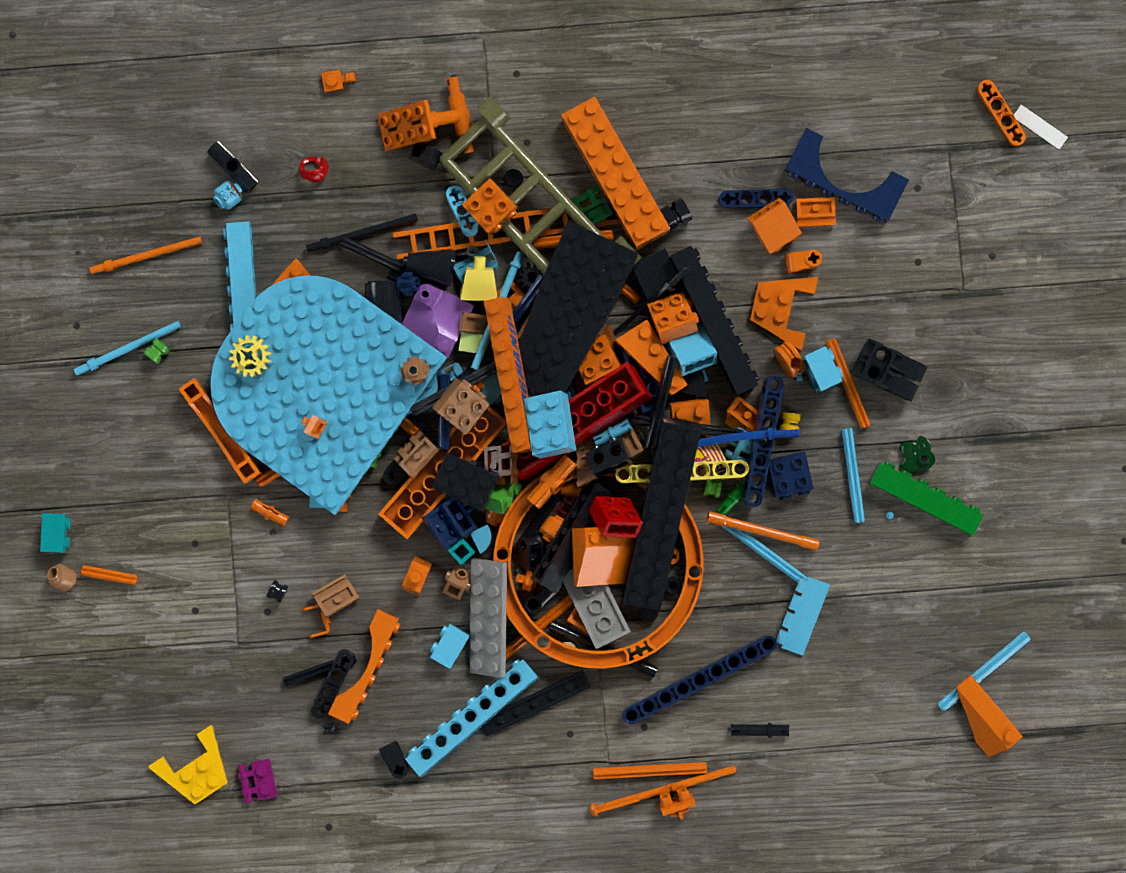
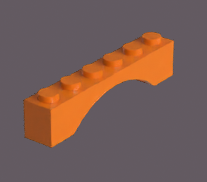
M193 378L180 387L179 391L217 441L243 483L248 484L261 475L262 471L248 451L236 443L221 425L215 412L213 401L198 379Z
M377 609L369 626L372 636V650L367 669L354 686L336 696L328 713L329 715L348 724L351 720H356L359 714L357 707L359 703H364L368 695L365 690L368 685L372 686L376 678L373 673L376 668L380 669L384 661L382 654L384 650L388 652L393 642L390 640L392 633L396 634L401 625L398 623L400 618Z

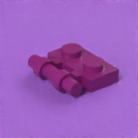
M270 758L251 762L252 770H246L245 763L238 765L239 773L237 774L238 779H241V794L244 796L245 803L253 801L251 795L253 793H257L258 800L278 796ZM248 777H254L255 787L250 788Z

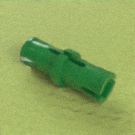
M740 480L734 489L726 494V499L716 509L719 514L727 516L735 504H739L744 487L743 481Z

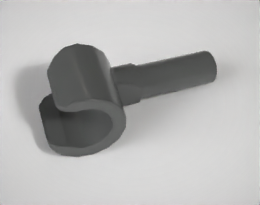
M470 246L465 252H456L455 257H469L470 260L474 261V257L477 255L472 253H478L479 251L476 246Z

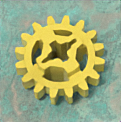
M249 335L245 336V340L238 338L239 344L233 343L232 345L235 349L229 350L233 354V357H230L229 360L234 361L231 367H237L236 373L238 374L243 371L244 377H247L249 373L251 377H255V372L262 375L261 369H268L265 365L266 362L271 363V360L267 359V357L272 355V352L266 351L270 346L263 345L264 339L257 341V336H253L252 340ZM249 343L254 344L250 348L244 347V345ZM246 352L252 353L254 360H250ZM252 364L257 366L254 369H247Z

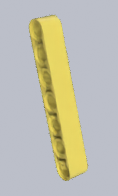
M743 460L694 462L690 481L743 478L747 475L749 467ZM651 464L626 465L616 470L615 479L621 484L647 483L648 477L646 479L639 478L638 470L646 469L649 475ZM736 464L744 466L745 471L743 474L740 475L735 472L734 467ZM717 465L725 467L724 475L716 474L715 467ZM698 466L705 467L706 474L704 476L696 474ZM624 469L629 472L627 480L619 478L618 472Z

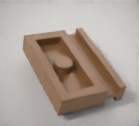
M345 574L312 593L325 618L359 600V596Z

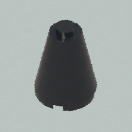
M445 249L408 253V257L404 256L402 268H406V272H413L415 276L445 287H451L455 250Z

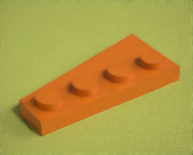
M645 320L614 341L630 357H633L640 364L639 366L644 371H647L653 377L652 379L660 385L666 358L669 354L648 320ZM675 367L669 391L670 396L687 386L677 367Z

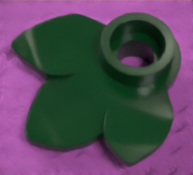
M919 436L916 443L904 442L900 445L901 451L906 457L900 464L902 469L915 472L920 468L929 469L934 465L935 456L931 452L929 440L925 437ZM924 456H928L929 458L928 462L926 463L922 462V458Z

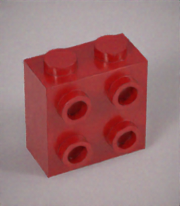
M595 496L589 510L602 536L637 538L643 524L630 498Z

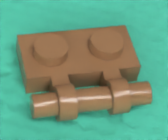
M421 431L415 436H411L409 438L410 441L403 448L401 447L397 451L398 454L393 458L412 478L439 451Z

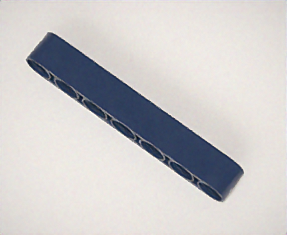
M768 376L763 381L754 431L768 430V428L776 430L784 382L778 376ZM773 379L777 381V387L774 390L769 386L770 381ZM769 398L774 402L773 407L770 409L766 406V401ZM768 417L770 419V425L765 428L762 424V421L764 418ZM766 438L767 442L763 447L759 445V439H752L748 460L749 471L745 476L742 492V501L747 506L758 507L763 501L774 438L773 440ZM761 455L763 457V463L758 466L755 462V459L757 456ZM755 474H758L760 477L757 484L752 483V477ZM752 493L756 495L754 503L748 501V497Z

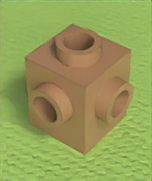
M418 356L407 358L408 362L402 363L401 375L403 379H406V382H412V385L424 383L423 380L429 379L430 368L425 359H419ZM412 367L417 368V372L415 374H412Z
M455 565L453 571H448L444 581L447 583L443 593L460 601L464 591L468 593L471 587V572Z

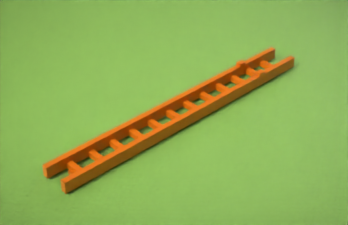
M588 201L580 204V206L583 209L591 205L592 203L591 201ZM553 207L519 212L512 219L524 218L527 232L530 230L529 217L544 216ZM566 211L562 214L564 228L550 230V227H548L539 237L563 234L568 223ZM605 219L597 223L595 227L619 225L620 222L618 219L608 221ZM466 221L467 228L472 230L469 221ZM458 222L393 233V238L410 236L413 252L445 249L458 251L468 249L470 246L482 247L513 242L508 235L507 237L493 239V234L488 233L489 240L474 242V237L472 236L469 237L470 243L455 245L453 229L460 228ZM448 230L451 246L436 248L434 232ZM429 233L432 249L418 251L415 235ZM408 253L397 254V260L404 259V256L408 257Z

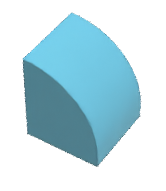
M488 525L470 533L480 554L491 543L492 535Z

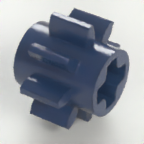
M404 272L397 279V289L403 292L404 296H413V293H416L420 288L419 277L413 276V272Z

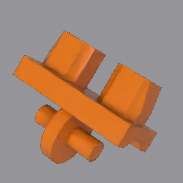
M686 787L679 788L677 790L679 797L671 799L670 793L660 795L659 807L663 816L669 814L671 818L679 816L681 821L684 820L683 814L689 812L688 808L696 806L692 794L689 793Z

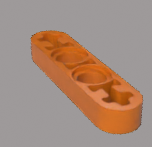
M990 80L982 81L977 87V93L1008 143L1014 147L1022 145L1026 139L1025 132L995 84ZM983 84L985 86L991 87V89L989 90L991 96L994 93L996 94V96L992 97L989 101H987L986 99L989 97L988 93L982 92V89L984 88ZM993 100L1001 102L1000 110L992 109L991 103ZM1004 116L1010 117L1012 121L1008 127L1003 126L1001 123V119ZM1014 125L1016 126V129L1013 130L1014 133L1021 135L1019 143L1017 140H1012L1014 137L1012 131L1009 134L1007 133V130H1010Z

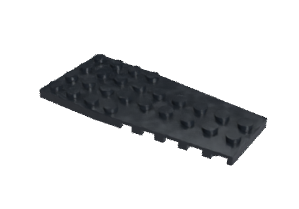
M568 221L542 279L519 344L529 395L538 396L556 391L567 393L590 348L598 338L600 330L604 327L612 313L639 255L638 252Z

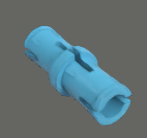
M628 419L614 427L609 426L607 427L608 430L593 436L595 444L602 446L608 440L632 431L633 429L630 427L631 424Z

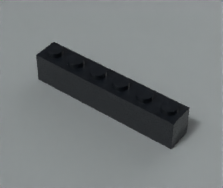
M594 481L582 488L532 574L531 580L555 594L557 593L574 564L572 528L595 527L596 524L589 512L595 496L612 497L614 493Z

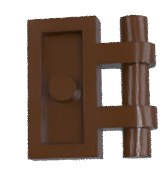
M508 445L509 452L506 453L505 446L484 447L485 470L500 476L496 486L506 485V477H510V484L518 483L519 469H517V459L519 457L518 453H512L511 445ZM509 459V470H505V460Z

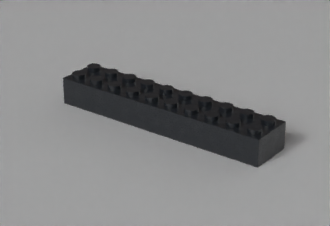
M667 416L661 417L639 516L643 524L637 538H634V547L622 592V603L625 605L661 610L702 430L699 422Z

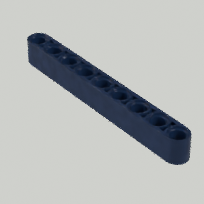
M770 635L761 636L627 706L622 714L624 721L628 724H635L770 654L777 647L775 638ZM765 639L772 640L773 645L770 649L763 647L762 644ZM750 647L756 651L755 656L752 658L746 657L745 654L746 650ZM733 656L739 660L738 665L735 667L729 666L728 663L729 658ZM719 665L722 668L720 675H712L711 669L713 666ZM698 674H702L705 677L704 683L700 685L694 682V678ZM679 684H687L688 690L685 693H679L677 691ZM663 692L670 693L671 698L668 702L660 700V695ZM646 701L653 702L654 707L651 711L643 709V704ZM634 710L637 713L634 720L627 719V711Z

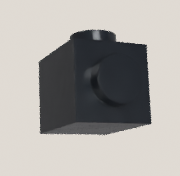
M419 142L414 144L408 159L423 167L436 170L439 158L443 153L427 144Z

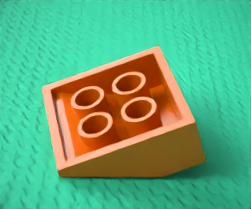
M597 527L572 528L575 587L625 584L634 547V538L602 536Z

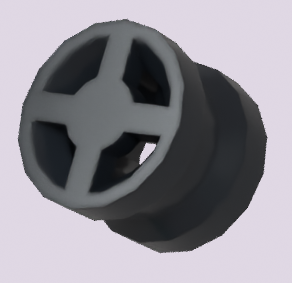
M274 580L266 597L274 598L278 603H281L289 586L281 585L277 580Z

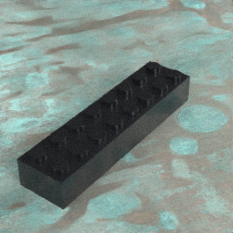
M689 246L670 255L677 273L686 264L691 267V271L681 278V285L687 298L690 297L699 323H702L717 351V360L734 395L737 396L758 386L757 381L760 379L756 371H752L749 366L751 360L748 354H743L740 348L743 346L742 341L732 331L734 325L731 319H727L724 314L726 308L721 300L718 301L715 296L718 292L713 283L710 284L707 279L709 273L705 265L701 266L699 262L701 257L698 250Z

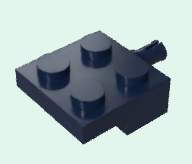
M452 497L421 517L442 550L477 528L469 516V513L474 511L475 508H470L471 506L469 505L464 507L461 501Z

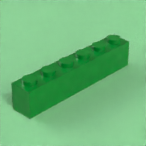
M887 461L884 464L878 463L869 484L974 536L984 516L980 513L981 509L970 505V507L963 505V500L955 496L953 498L946 496L947 492L936 487L934 490L928 487L929 483L920 478L918 481L912 479V474L904 470L901 472L895 470V466Z

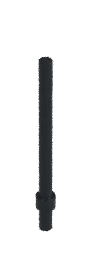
M415 213L329 239L325 237L318 242L306 245L307 252L329 249L330 246L339 244L343 236L353 240L418 221Z

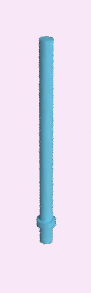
M517 251L513 261H510L509 265L511 267L499 297L507 298L516 272L521 267L520 262L524 255L523 253ZM488 325L471 365V369L476 371L480 366L491 338Z

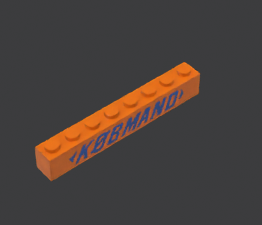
M498 297L484 301L512 453H525L532 451L524 399L529 398L511 302L509 298Z

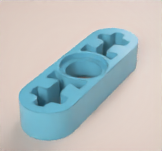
M459 186L449 187L446 191L447 201L462 233L468 237L476 235L479 227L478 222L468 211L464 215L457 213V210L463 207L462 204L467 200L462 188ZM452 193H456L458 195L459 202L456 203L455 197L452 196ZM468 219L470 225L473 226L472 230L467 228L465 220Z

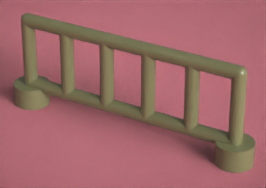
M491 96L477 107L483 116L439 158L440 164L470 196L512 156L522 164L531 176L509 198L517 205L538 184L551 195L557 204L524 235L508 219L502 223L503 227L501 228L543 274H545L549 262L536 250L532 243L565 211L579 226L605 237L506 132L502 126L511 117ZM488 128L505 148L477 175L470 179L453 160ZM622 236L614 241L636 251ZM638 255L634 265L642 258L640 255Z

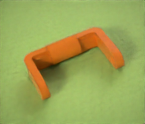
M317 604V605L305 607V608H302V609H303V611H306V610H310V609H313V608H317V607H319V606H318V604ZM322 611L321 617L326 631L309 635L310 638L330 632V618H325Z

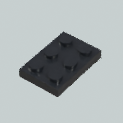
M447 452L431 488L484 512L500 476Z

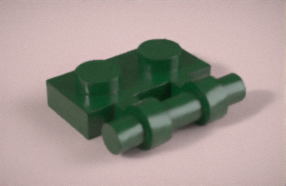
M598 186L593 189H587L586 193L577 198L573 197L570 199L594 225L613 215L604 197L598 201L595 198L596 195L601 193ZM590 199L592 204L582 209L580 204Z

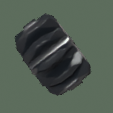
M527 262L528 269L526 270L521 266L520 269L524 273L516 274L517 277L523 278L516 281L517 284L524 283L520 288L521 291L528 287V291L533 284V281L532 283L528 282L529 274H536V279L540 274L544 275L540 273L539 269H536L537 266L535 264L531 268L530 263Z

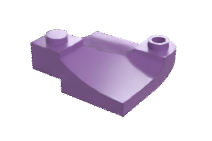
M425 283L416 291L402 325L449 358L462 332L458 331L461 312L471 313L475 304L467 300H461L459 296L438 286ZM423 291H428L429 296L424 297Z

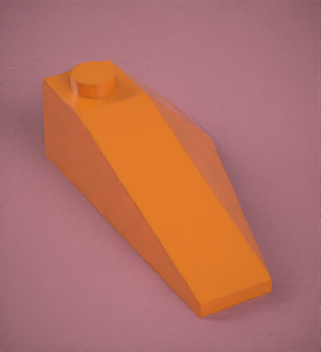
M969 675L956 686L969 725L973 731L974 739L987 757L1008 750L1023 737L972 675Z

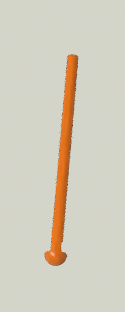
M735 765L599 805H595V802H593L589 807L591 815L598 817L600 812L671 791L674 792L679 788L737 773Z

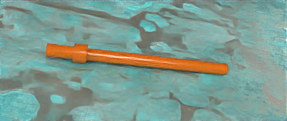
M201 236L121 259L106 260L103 264L89 268L91 274L103 271L110 272L117 267L203 243Z

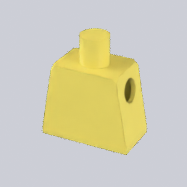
M475 256L474 267L465 268L460 292L461 300L486 301L497 298L494 271L491 267H485L486 257Z

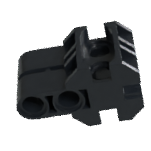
M867 339L850 375L912 402L919 386L906 380L905 377L921 383L928 367L895 349L884 346L880 342ZM878 351H883L886 354L884 361L877 359L876 354ZM870 368H875L878 372L875 379L870 378L868 375ZM891 371H894V372H897V373L901 374V377L898 376V375H895V374H894L893 372H891Z

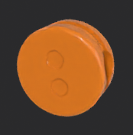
M785 341L782 345L773 349L777 363L789 378L792 379L805 371L804 361L792 343Z

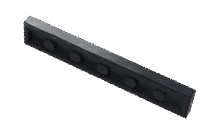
M581 670L505 706L482 727L486 736H489L590 688L591 685L584 671Z

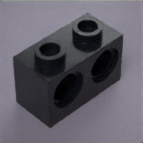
M621 437L612 438L607 441V444L594 446L590 449V452L585 453L594 475L598 478L633 463L627 445ZM617 448H621L620 455L614 456V451ZM604 456L603 462L596 464L597 458Z

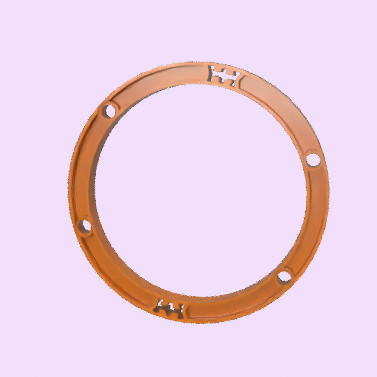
M576 468L569 475L570 478L565 480V483L577 479ZM643 468L638 470V477L646 479L648 471ZM624 469L620 470L618 476L621 480H627L629 472ZM616 470L602 477L615 478ZM542 474L521 491L513 501L503 518L495 542L494 561L507 562L506 614L518 632L538 650L563 663L578 667L602 669L619 667L639 661L655 653L666 645L686 623L696 604L702 585L704 565L702 543L698 528L686 504L684 505L679 527L685 553L684 582L678 600L668 617L651 634L629 646L607 651L578 649L550 637L530 619L517 597L512 580L511 554L514 539L522 520L534 505L527 497L540 483L539 480L543 476ZM632 483V484H634V485H636V486L642 488L643 490H645L647 483ZM501 549L508 552V557L505 560H500L497 557V552ZM691 567L699 569L698 577L690 576L689 569ZM546 637L548 639V646L545 648L539 647L537 644L538 638ZM646 641L652 651L648 652V649L642 651V656L635 654L632 656L634 659L629 661L627 649L630 648L631 653L636 650L635 647L637 645L639 648L646 646L643 643Z

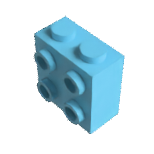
M702 323L697 325V332L666 342L670 355L677 358L676 366L681 376L717 363V351Z

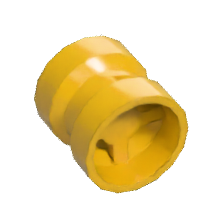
M782 412L781 418L783 423L780 426V430L799 429L798 422L800 421L801 414Z

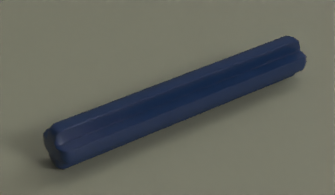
M442 374L438 376V391L450 385L449 375ZM438 413V449L447 450L449 449V421Z

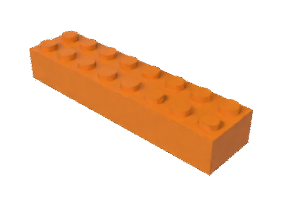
M594 96L561 114L564 126L634 249L637 251L670 233L667 221L596 97Z
M488 406L467 434H464L454 426L449 431V449L439 450L414 478L410 476L378 515L402 536L409 539L424 522L421 517L435 509L446 496V494L431 488L446 453L450 452L469 462L477 460L484 452V447H488L506 427V420Z

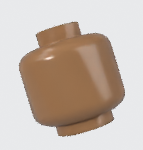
M57 564L51 567L47 573L49 585L59 591L66 592L76 583L75 571L64 564Z

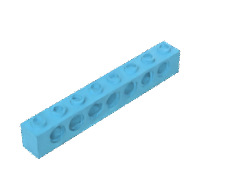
M518 659L510 665L511 669L505 674V677H496V682L492 686L489 684L480 691L482 694L479 697H472L466 703V708L462 711L458 709L451 715L453 719L448 723L443 722L436 728L438 731L433 736L431 734L427 735L422 740L423 744L417 748L415 746L407 753L408 757L405 760L419 777L427 774L493 718L494 715L539 679L538 675L524 659L521 661ZM514 674L520 676V682L516 685H513L510 681L511 676ZM502 686L505 688V695L498 697L496 689ZM484 699H489L491 703L487 710L481 707ZM471 711L476 714V719L473 722L467 720V714ZM455 724L461 726V732L457 735L452 732V727ZM441 736L446 738V745L444 747H439L437 744V740ZM425 749H430L432 752L428 760L423 758V751Z

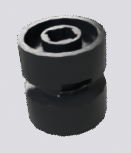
M682 198L672 202L671 207L665 206L660 209L670 227V231L678 228L679 223L685 224L693 220Z

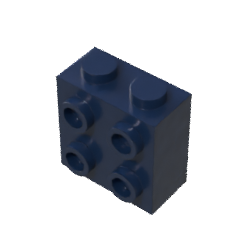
M805 451L770 459L768 470L775 497H780V500L789 499L793 493H798L799 496L810 494V490L814 489Z

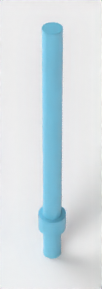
M176 321L101 357L87 360L86 364L75 368L74 372L78 376L89 370L98 369L100 365L182 327L179 321Z

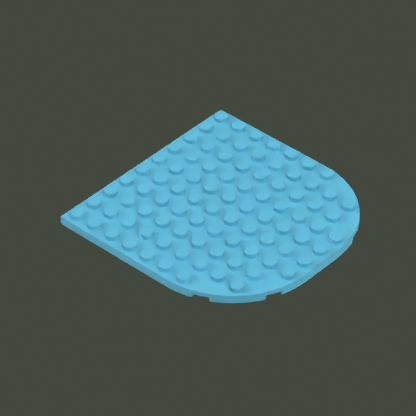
M298 276L285 279L268 287L247 307L222 343L215 357L211 374V396L221 425L236 443L336 515L407 416L410 408L417 402L448 357L349 286L326 277ZM249 335L252 340L253 336H257V341L264 339L263 345L270 346L266 351L272 352V355L267 357V359L271 360V363L266 362L265 365L268 369H261L262 375L255 372V377H251L250 373L247 377H244L243 371L238 374L236 373L238 368L231 367L234 361L229 360L230 357H233L229 350L235 349L232 345L233 343L239 344L238 338L245 340V336ZM249 343L244 345V347L250 348L254 344ZM246 352L249 356V359L254 360L252 357V353ZM418 356L419 359H425V362L429 364V379L423 380L424 383L412 385V382H406V379L402 378V363L408 362L407 358ZM252 364L247 369H254L257 366ZM411 368L412 374H415L417 372V368ZM312 415H315L328 422L319 439L304 432L306 426L301 423L304 416L311 418Z

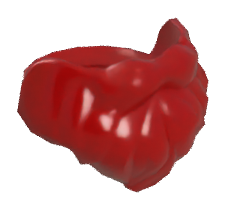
M323 156L321 159L307 157L300 163V176L309 182L320 183L328 173V162ZM314 162L318 164L319 168L307 171L304 169V166L307 163Z

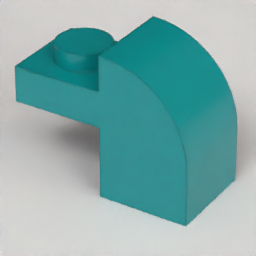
M463 537L447 547L448 552L460 565L475 553L474 549Z

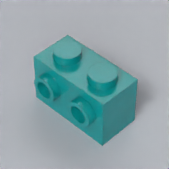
M42 513L40 552H67V549L70 548L68 530L71 529V518H68L69 514Z

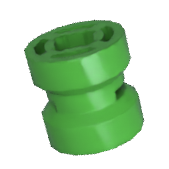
M155 338L152 342V347H148L144 353L156 364H159L162 360L161 356L167 354L170 349L158 338Z

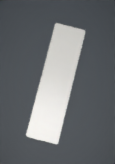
M1020 105L1014 114L1016 120L1058 149L1062 147L1068 138L1023 105Z

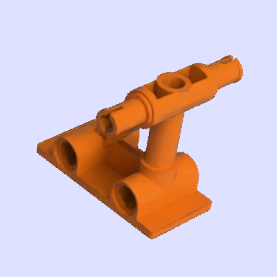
M458 76L446 79L450 96H448L450 110L430 111L428 100H422L378 114V123L385 151L409 147L415 143L436 139L434 128L440 125L453 123L457 138H460L471 127L470 112L467 108L465 95L461 93ZM472 143L462 151V154L474 152Z

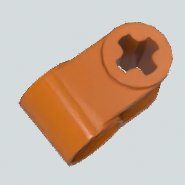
M818 250L798 251L784 255L788 274L816 268L822 261V255ZM811 254L819 258L815 264L808 260Z

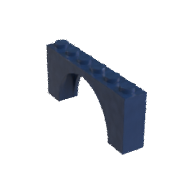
M806 128L784 170L787 172V176L794 180L799 178L805 181L804 184L812 189L815 187L821 189V193L828 197L833 195L839 198L838 202L848 206L851 204L855 206V210L865 215L866 212L873 216L872 219L879 223H883V221L888 222L909 179L892 171L887 179L873 190L863 193L843 191L827 179L821 168L819 150L823 136Z

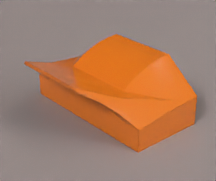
M736 396L726 410L727 418L725 423L731 428L737 429L740 427L747 432H752L755 428L758 411L740 396ZM764 418L762 424L764 425L768 419Z

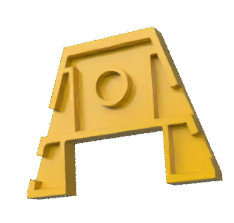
M212 725L196 734L207 752L185 767L174 772L164 756L148 766L149 769L194 804H197L228 783Z

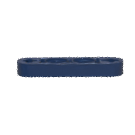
M789 189L727 190L720 194L719 204L727 209L763 208L774 201L773 193L776 192V197L782 196L783 193H786V196H790V199L786 201V205L789 206L794 196ZM763 193H768L771 196V201L767 204L762 203L760 200V196ZM726 194L729 195V198H735V194H739V205H735L736 201H730L729 205H727L725 201H722V198H725ZM749 194L752 197L751 203L744 204L741 201V196Z

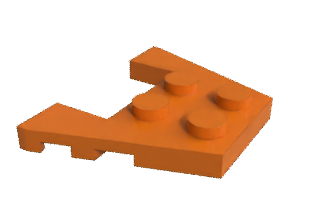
M818 277L758 282L750 321L779 337L781 340L789 341L796 349L802 350L806 333L789 330L786 327L794 292L800 291L814 295Z

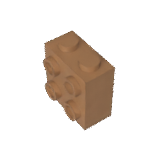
M455 378L432 409L464 434H467L490 404L485 401L487 397L479 390L476 393L472 391V385L465 379L460 381Z

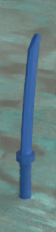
M768 428V430L726 434L700 439L698 447L749 439L768 438V440H773V438L800 437V430H773V428Z

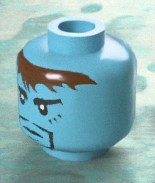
M226 181L214 190L213 199L219 208L229 210L242 200L240 194L242 189L237 183L233 184L230 181Z

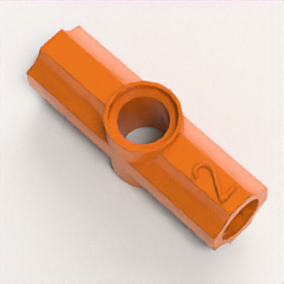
M564 454L552 469L543 474L539 480L540 483L528 495L527 499L540 509L552 495H555L563 487L565 480L575 470L577 465Z

